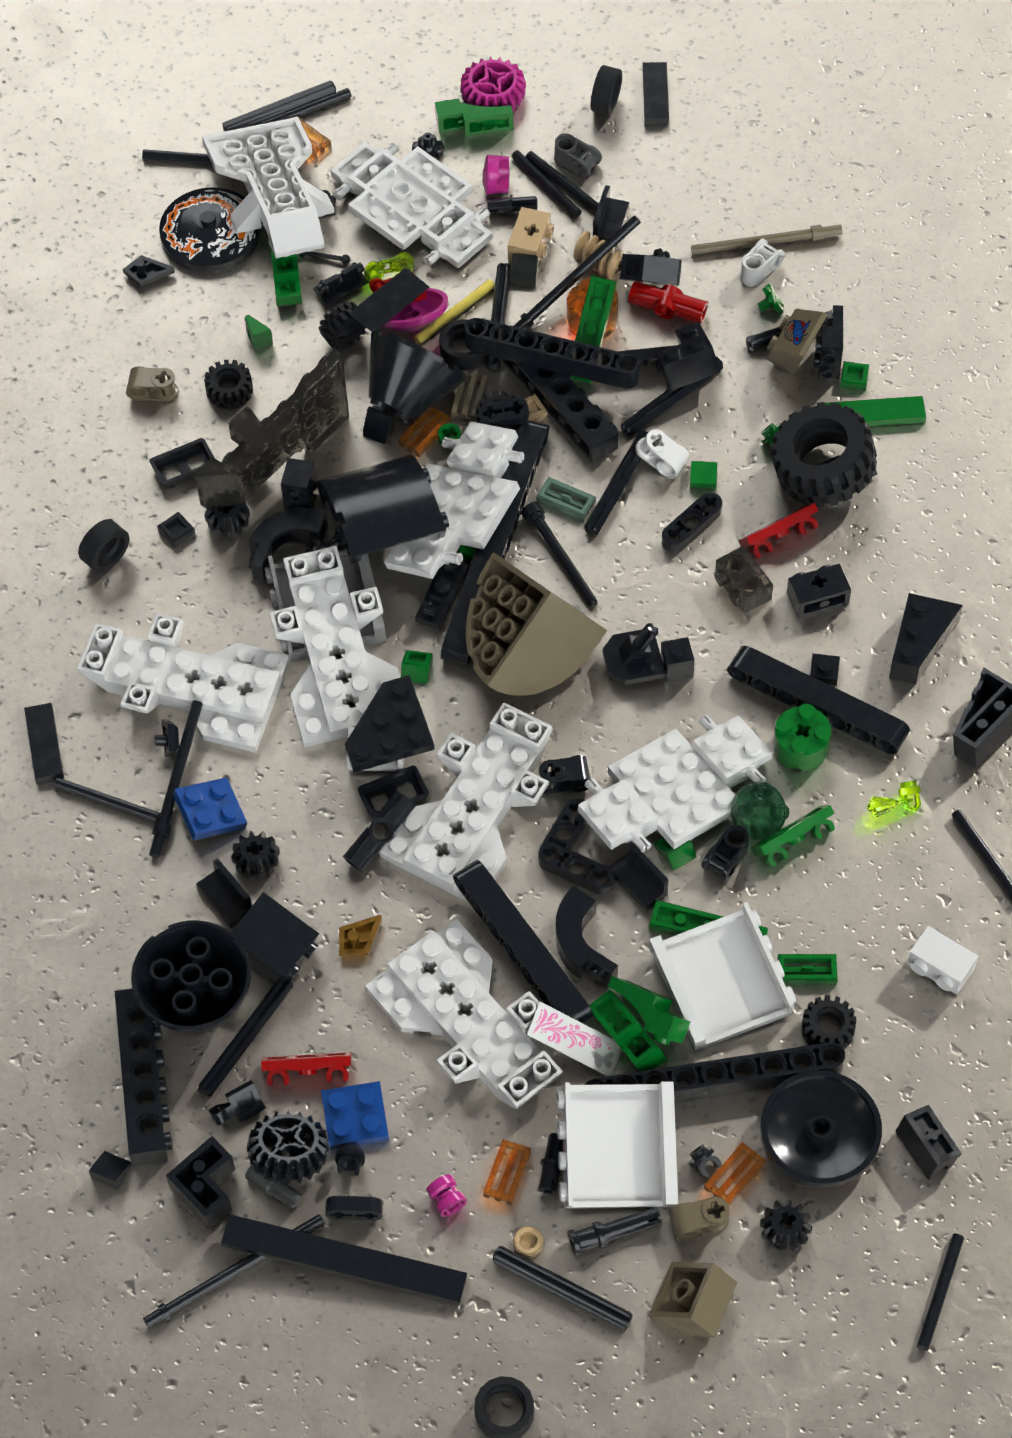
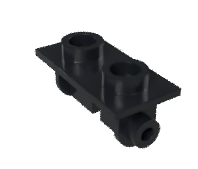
M353 262L351 266L342 270L340 274L336 273L326 280L319 281V285L314 287L313 290L326 306H329L367 285L370 281L362 273L365 271L361 262Z

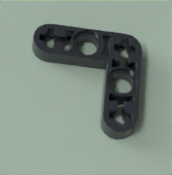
M572 798L565 804L539 849V865L545 871L595 894L606 895L615 886V873L613 870L572 851L587 824V821L580 813L576 815L574 824L570 822L572 820V811H576L578 804L585 801L581 798ZM561 829H567L572 833V836L567 840H561L556 836V833ZM552 853L556 854V859L552 858L550 861L546 860V855L550 856ZM574 863H579L584 866L585 870L580 874H573L569 871V867ZM603 876L607 877V882H603L601 885L597 883V879H601Z

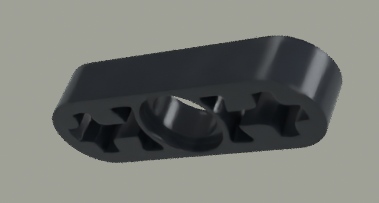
M709 492L703 494L663 529L661 540L663 548L669 552H678L688 545L721 515L723 503L721 497L716 493ZM695 518L699 521V524L690 527L685 524V520ZM679 534L678 541L676 539L669 540V536L675 538Z

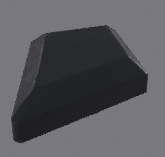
M143 255L123 269V273L140 287L175 273L174 267Z
M168 719L161 720L163 735H155L154 744L155 746H164L165 757H171L179 748L178 727Z

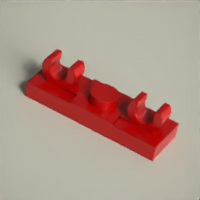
M815 503L806 505L739 539L738 542L741 548L751 546L750 553L754 559L761 557L758 551L760 545L765 548L766 553L773 551L772 544L765 539L774 536L777 540L791 533L789 528L796 525L795 528L798 535L807 534L804 529L805 522L810 525L812 530L818 528L817 520L810 517V515L818 512Z
M352 1052L263 1057L261 1069L262 1071H269L266 1078L268 1086L273 1085V1075L281 1074L284 1078V1085H288L290 1075L287 1070L299 1071V1075H313L317 1073L316 1069L328 1068L326 1072L328 1082H332V1072L340 1070L343 1073V1081H347L349 1071L346 1066L352 1065Z

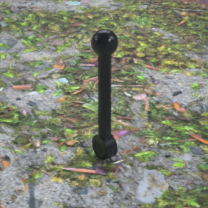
M313 251L300 253L302 258L312 256L341 261L343 264H348L351 260L347 254L337 256Z

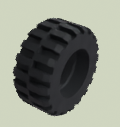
M820 402L817 403V406H804L802 411L798 413L795 411L790 414L789 420H784L779 425L780 432L776 431L774 433L770 453L777 477L783 490L787 491L788 495L794 500L799 498L800 503L806 505L815 503L817 507H824V504L830 503V506L838 505V501L845 500L846 502L852 499V495L855 492L859 494L865 488L864 483H869L873 477L872 471L876 469L877 453L870 428L865 423L864 417L860 413H855L854 409L848 406L842 408L841 404L831 402V405ZM839 444L846 447L844 452L830 463L809 465L802 462L812 449L820 445Z

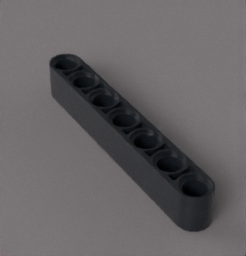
M472 318L465 324V345L472 352L623 389L633 388L638 383L639 361L631 354L482 318Z
M741 646L727 667V672L733 679L792 708L803 704H810L826 716L831 727L887 754H897L910 732L908 724L901 719L752 647Z
M475 860L453 874V880L460 892L543 1003L581 1023L592 1018L593 1012L587 1001L482 862Z

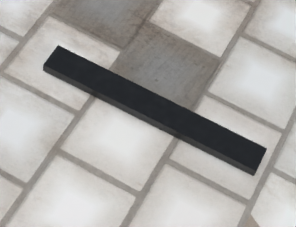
M229 1214L221 1241V1246L457 1305H460L467 1279L466 1272Z

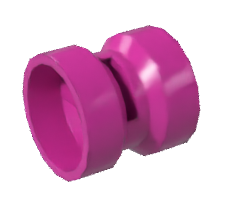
M451 1174L437 1178L426 1189L429 1197L437 1202L436 1207L442 1217L453 1215L467 1203L463 1192L457 1190V1182Z

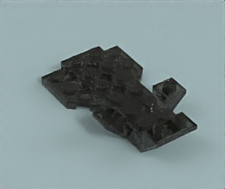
M334 349L328 356L322 357L318 365L301 378L294 393L287 400L280 402L276 410L261 422L247 406L231 418L230 423H228L231 440L239 446L232 452H228L222 462L212 457L206 464H202L197 469L195 479L201 506L206 508L243 504L288 458L297 452H301L302 449L315 451L349 418L343 354Z

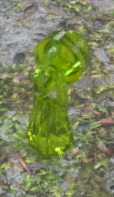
M401 252L389 259L380 260L379 262L371 261L365 266L364 276L367 280L371 281L376 277L382 279L387 273L400 272L404 268L411 272L414 269V258L408 252ZM389 263L390 268L384 269L386 267V264Z
M916 780L901 782L898 794L902 800L872 796L867 805V810L875 818L894 810L901 804H903L906 811L916 812L921 806L919 794L921 793V787L917 785ZM914 795V799H915V806H914V807H910V806H909V803L912 802L913 799H911V798L908 799L907 796Z

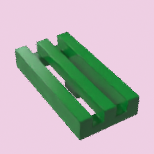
M778 954L777 960L783 968L784 975L831 974L785 975V977H782L785 985H837L836 954ZM784 964H831V966H784Z

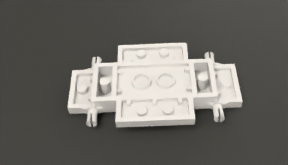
M364 142L330 170L331 177L342 184L333 191V196L337 200H340L348 192L356 194L358 197L348 204L349 211L403 251L421 236V242L432 250L423 258L428 266H432L434 262L442 258L459 269L493 239L492 232L481 223L490 216L488 209L485 210V207H482L474 215L472 211L460 203L473 192L472 184L418 146L400 161L393 156L399 151L398 146L394 145L393 142L386 149L382 148L380 150Z
M470 422L460 439L444 437L442 447L453 449L447 459L450 468L428 463L425 468L428 469L431 479L430 486L440 512L445 511L449 521L445 537L439 538V535L435 534L387 548L391 549L384 561L387 569L433 579L443 564H461L463 555L456 553L460 545L484 550L520 490L517 481L501 478L509 466V461L522 463V460H524L523 452L512 450L513 445L518 439L515 430Z
M705 715V717L702 716L699 723L708 732L693 740V747L677 729H674L609 765L607 773L616 784L604 789L597 783L595 778H591V781L587 780L585 787L588 788L593 796L578 804V812L611 850L622 843L632 841L641 852H645V849L648 851L651 843L645 837L655 831H658L669 845L676 849L688 840H692L743 810V803L732 792L731 788L745 781L748 777L757 787H760V784L762 786L766 782V778L757 769L760 765L772 759L771 750L739 715L719 725H716L709 715Z

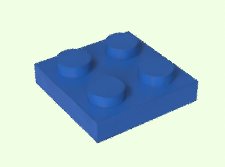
M227 777L175 788L173 793L174 799L193 841L246 829L248 822Z
M380 1081L321 1090L330 1150L339 1149L344 1145L359 1146L389 1141Z

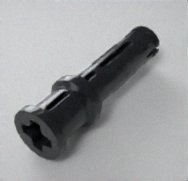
M652 1207L651 1209L605 1224L596 1221L592 1223L591 1227L578 1231L568 1230V1239L575 1257L581 1256V1252L596 1247L600 1249L606 1248L610 1241L661 1226L662 1221L658 1219L660 1217L657 1207Z

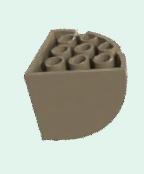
M493 552L478 578L477 584L480 587L476 598H471L466 621V644L468 655L473 658V668L487 686L507 695L526 696L551 689L574 674L585 663L607 630Z

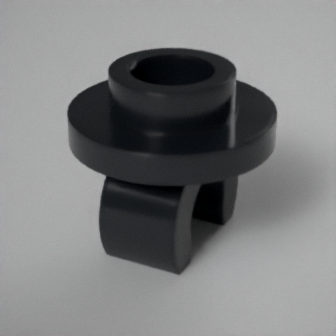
M702 1144L690 1153L691 1160L688 1164L691 1168L697 1166L698 1173L703 1177L710 1176L705 1169L708 1161H711L717 1168L722 1166L720 1159L712 1156L715 1151L712 1145L706 1147Z
M356 1145L340 1147L335 1154L338 1173L342 1174L343 1170L354 1171V1175L358 1176L361 1167L365 1163L364 1151Z

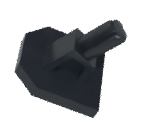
M648 623L641 630L612 635L602 650L608 676L624 685L665 678L666 673L656 639L659 633L658 628L654 627L652 623Z

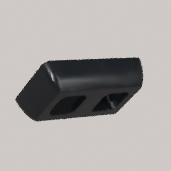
M199 438L149 460L164 488L172 487L211 471L216 466V459L204 438ZM200 456L205 465L191 470L187 461ZM176 466L181 475L167 480L163 471Z
M414 765L363 784L357 789L372 819L379 812L375 810L371 799L376 796L385 794L389 800L399 787L411 784L417 794L415 797L410 798L413 804L424 801L429 794L417 767Z

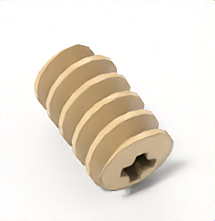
M584 231L576 242L573 252L574 260L579 263L585 261L605 240H601L598 243V236L594 235L590 238V232ZM614 247L591 270L599 272L601 276L607 277L609 280H618L620 278L623 250L618 249L615 251Z

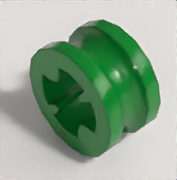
M448 423L439 428L438 442L441 447L444 437H449L450 434L454 435L450 438L460 439L462 432L459 426Z

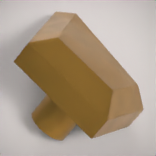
M376 915L339 927V956H369L382 921V916Z

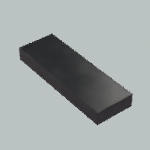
M642 62L644 124H669L667 62Z
M52 703L25 707V718L36 783L56 780L57 777L63 779L64 773Z

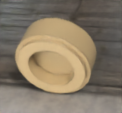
M531 1226L520 1228L513 1237L515 1252L527 1259L539 1256L544 1247L542 1233L537 1228Z

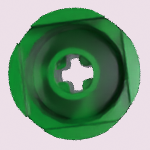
M803 704L783 712L775 724L773 752L777 760L786 768L791 769L793 767L801 769V771H811L823 764L829 751L831 739V725L828 719L810 704Z

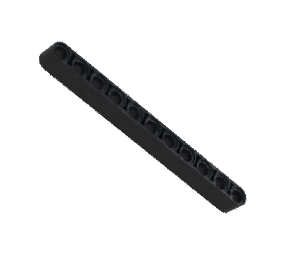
M530 420L520 424L517 433L518 439L513 445L512 450L523 452L524 460H522V463L509 461V466L502 476V479L517 481L520 490L484 550L476 548L442 644L441 659L464 665H469L472 657L468 655L466 644V621L471 598H476L480 587L477 584L478 578L492 553L494 552L506 560L521 517V511L525 506L548 439L549 425Z

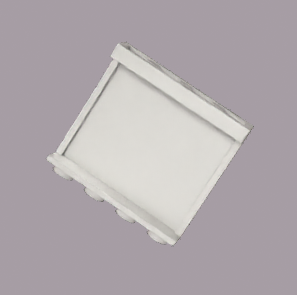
M747 902L743 903V909L668 939L663 940L661 935L650 939L651 954L679 1017L690 1021L686 1034L694 1052L793 1014L794 1003H796L795 994L790 986H785L782 977H785L783 968L778 960L774 962L770 953L773 951L770 939L767 935H762L759 926H761L759 915L755 909H750Z
M674 1082L633 1085H570V1083H564L561 1086V1091H557L556 1103L557 1109H562V1121H558L557 1135L558 1140H563V1152L558 1153L559 1170H564V1182L559 1183V1199L564 1201L565 1209L673 1207L678 1205Z

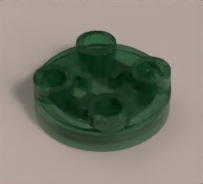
M767 782L745 785L735 794L731 804V817L734 825L744 826L749 833V838L754 840L767 839L781 830L790 813L781 793Z

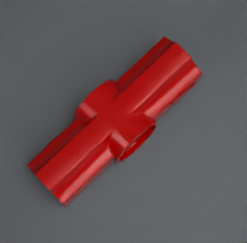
M635 281L630 288L628 296L629 303L653 309L655 314L663 319H672L674 316L703 323L708 309V301L684 295L674 285H664L660 288Z

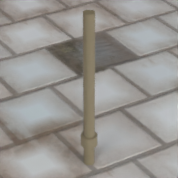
M814 225L810 226V229L696 244L691 245L692 255L749 248L754 247L760 239L767 240L768 245L806 239L818 241L823 240V237L842 235V225L826 227Z

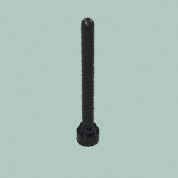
M535 501L526 505L521 511L525 521L532 526H536L586 603L590 607L596 606L598 603L596 596L545 522V511L540 503Z

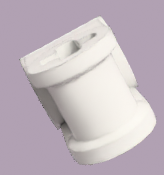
M760 239L742 258L741 282L750 287L761 284L772 271H775L780 266L785 252L781 249L776 250L768 245L767 240Z
M658 429L649 431L636 444L637 455L657 469L661 475L669 479L677 477L689 458V453L683 446L674 442Z

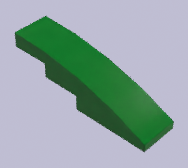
M270 247L277 306L302 304L297 254L275 258Z

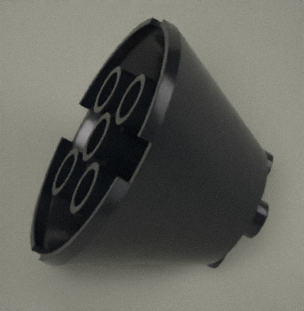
M374 328L372 330L369 399H371L370 404L373 405V408L386 413L389 410L393 412L397 420L410 425L412 421L418 420L465 382L467 375L458 367L453 366L452 368L443 363L444 359L393 333L388 332L386 336L379 334L380 329Z
M199 920L174 923L155 937L152 935L138 951L131 972L133 993L142 1011L154 1022L177 1031H201L216 1028L219 1023L229 1018L240 1007L248 993L251 981L249 957L236 936L220 925Z

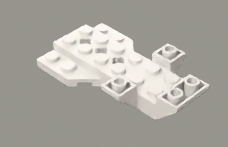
M298 117L202 136L203 146L215 172L243 181L249 193L230 214L237 233L262 228V221L275 258L288 257L298 253L325 248L318 217L335 213L328 195L303 180L298 172L300 166L312 154V144Z
M337 546L283 558L294 606L269 612L276 639L305 644L309 658V667L290 694L304 748L348 737V728L357 725L381 684L400 678L397 667L365 651L360 629L384 613L377 586L351 592L349 595ZM340 654L341 659H336L333 655ZM346 678L348 683L343 684L340 679ZM353 702L355 707L350 708L347 703Z
M160 613L156 614L149 631V641L125 636L122 629L95 624L77 670L107 692L123 695L124 697L120 704L122 708L148 714L161 704L186 710L189 714L192 701L197 700L203 703L197 724L198 732L203 740L257 752L290 663V655L241 643H235L212 655L180 649L183 619Z
M503 703L490 722V730L477 749L475 744L451 733L438 751L437 757L457 777L456 781L443 800L416 806L394 832L392 839L379 851L380 857L466 902L468 901L453 880V874L475 860H479L496 881L507 864V857L498 831L499 824L510 807L535 806L549 785V781L533 774L541 760L552 732V726ZM469 809H476L477 812H475L474 810H472L471 813H468L467 810H469ZM462 831V834L458 832L457 835H454L452 832ZM444 852L448 853V856L443 854L442 857H439L438 854Z
M456 919L437 934L433 930L389 962L388 969L365 985V990L401 1032H431V1035L443 1036L453 1048L438 1058L437 1063L455 1084L480 1078L498 1100L518 1109L560 1077L563 1071L545 1051L541 1052L530 1040V1036L527 1035L539 1004L537 998L528 991L508 1006L506 1013L490 995L493 959ZM434 970V974L431 975L429 972L424 974V971ZM445 990H447V991L451 990V991H452V995L449 996V994H447V993H444V994L442 995V992L445 991ZM470 1011L471 1015L467 1016L466 1014H462L460 1016V1012Z

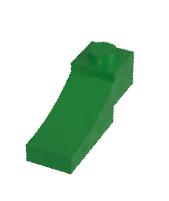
M459 98L435 102V117L439 134L464 130L465 137L513 129V110L511 105L500 107L474 106L460 102Z
M611 976L608 987L624 996L637 1009L645 1022L644 1030L654 1034L653 1040L665 1045H669L670 1041L683 1043L690 1021L668 1012L672 1000L631 981Z
M611 989L589 1005L593 1016L638 1071L656 1069L667 1060L658 1045Z

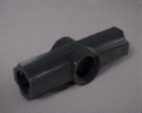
M397 790L373 820L367 823L363 832L342 857L352 867L362 872L385 843L392 839L394 832L416 806L407 796ZM377 823L383 825L386 831L382 839L376 838L373 834V827Z

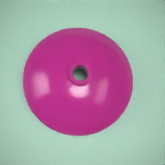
M428 288L426 290L428 299L407 305L382 327L404 332L419 331L432 324L444 314L449 306L448 296L441 290Z

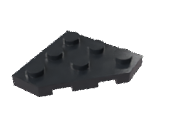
M410 675L381 684L347 739L345 750L353 773L435 750L434 742Z

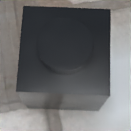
M685 637L661 642V658L666 673V682L693 677L695 659L689 638Z

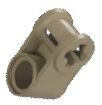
M137 366L130 370L126 395L135 401L171 402L177 398L179 390L174 383L175 375L172 370L168 368Z
M720 1197L681 1203L669 1209L676 1239L680 1242L721 1232L729 1223V1205ZM716 1211L720 1218H715L711 1212Z

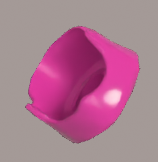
M487 155L482 171V183L485 193L487 195L509 193V157Z

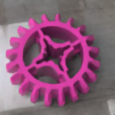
M490 56L489 60L485 61L481 58L479 63L472 62L471 68L467 67L461 78L460 93H462L464 103L483 107L511 105L514 111L515 107L520 106L522 99H524L526 81L523 71L519 70L517 64L512 65L510 59L504 62L501 57L493 60Z

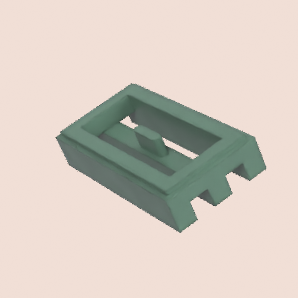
M548 477L537 494L536 501L584 522L586 514H589L591 511V506H594L596 503V497ZM549 487L562 492V494L550 490ZM571 497H574V498H576V499H578V500H581V501L585 502V504H583V503H581V502H579V501H576V500H574V499H571Z

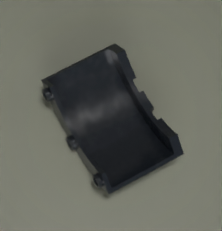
M411 454L317 481V488L324 509L330 508L335 522H342L340 534L351 564L361 561L362 555L438 534L439 538H443L446 534V528L449 527L446 512H440L430 486L431 479L428 469H422L418 460Z

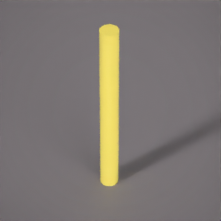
M488 279L445 312L440 318L414 336L415 342L419 345L495 288V283Z

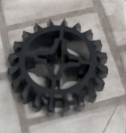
M289 1110L285 1115H280L276 1111L273 1118L265 1115L263 1122H256L254 1129L249 1134V1142H247L248 1159L250 1165H254L256 1173L262 1172L264 1180L273 1177L275 1184L279 1180H285L287 1185L291 1180H296L300 1184L303 1177L311 1180L314 1173H320L322 1165H325L327 1161L329 1143L326 1130H322L320 1122H313L312 1116L303 1118L301 1111L297 1115H291Z

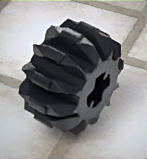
M224 492L220 498L214 495L213 502H207L204 514L205 521L210 531H216L219 537L227 533L231 538L233 532L241 534L242 527H248L250 509L244 498L238 499L236 493L228 496Z
M252 830L248 838L240 835V843H233L232 849L234 853L231 855L232 863L236 865V871L239 874L245 872L248 880L253 874H256L260 880L263 872L271 875L273 872L272 867H277L279 864L278 856L280 855L279 847H277L273 836L266 838L264 831L255 836Z
M790 1199L786 1201L785 1206H782L776 1200L773 1206L774 1209L767 1207L764 1210L765 1218L760 1220V1226L764 1228L761 1234L762 1238L770 1239V1248L775 1247L777 1244L781 1245L780 1251L782 1253L786 1252L787 1246H790L796 1252L799 1248L798 1243L807 1244V1234L812 1233V1226L808 1224L811 1218L810 1214L802 1213V1204L797 1205L795 1208L791 1207L792 1201ZM781 1223H787V1227L789 1224L792 1225L791 1229H785V1225L782 1228Z

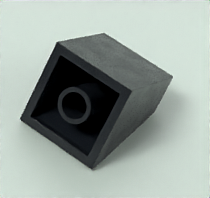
M264 892L231 932L236 936L244 950H246L251 970L280 985L286 979L292 981L302 968L298 965L302 958L306 957L309 959L319 946L315 943L319 935L317 931Z

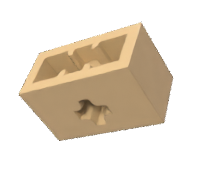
M521 207L508 243L509 262H512L513 254L538 256V264L540 258H545L547 239H552L554 224H551V213Z

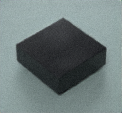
M177 512L157 526L160 534L173 548L195 534L194 527L180 512Z

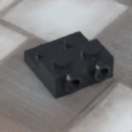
M833 305L832 316H827L826 326H822L821 336H816L814 368H818V379L824 380L839 379L843 354V306Z

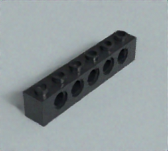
M501 359L532 395H537L548 411V414L592 463L618 448L619 431L614 423H609L606 420L601 409L589 401L586 392L573 383L570 375Z
M132 988L117 990L114 992L129 1157L132 1166L169 1161L168 1150H173L171 1132H166L165 1122H170L169 1106L168 1104H163L162 1095H166L168 1092L166 1077L160 1076V1068L165 1067L163 1049L158 1050L157 1041L162 1040L161 1025L155 1023L142 1011L135 999ZM137 1018H145V1021L140 1024L133 1023ZM141 1044L148 1045L145 1050H135ZM141 1072H151L146 1078L138 1077ZM144 1099H153V1102L147 1106L140 1105ZM148 1126L156 1127L151 1133L142 1132Z

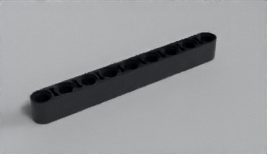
M828 1042L593 1078L584 1085H633L674 1082V1103L775 1088L786 1079L807 1071H831L841 1074L845 1062V1051L839 1044ZM827 1057L835 1058L838 1062L835 1064H829L824 1059ZM804 1062L808 1065V1067L799 1068L795 1065V1063ZM774 1066L779 1069V1072L770 1073L765 1068ZM738 1071H746L750 1076L744 1078L736 1073ZM710 1075H716L721 1080L718 1082H711L707 1079V1077ZM679 1080H688L691 1082V1085L683 1087L677 1082Z

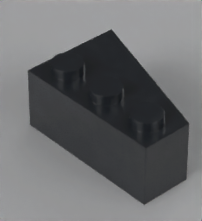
M909 593L892 659L889 679L917 684L933 661L935 654L945 644L952 630L959 624L963 605Z
M984 667L981 671L979 682L971 694V700L967 708L965 707L953 734L954 755L975 768L1012 732V684Z

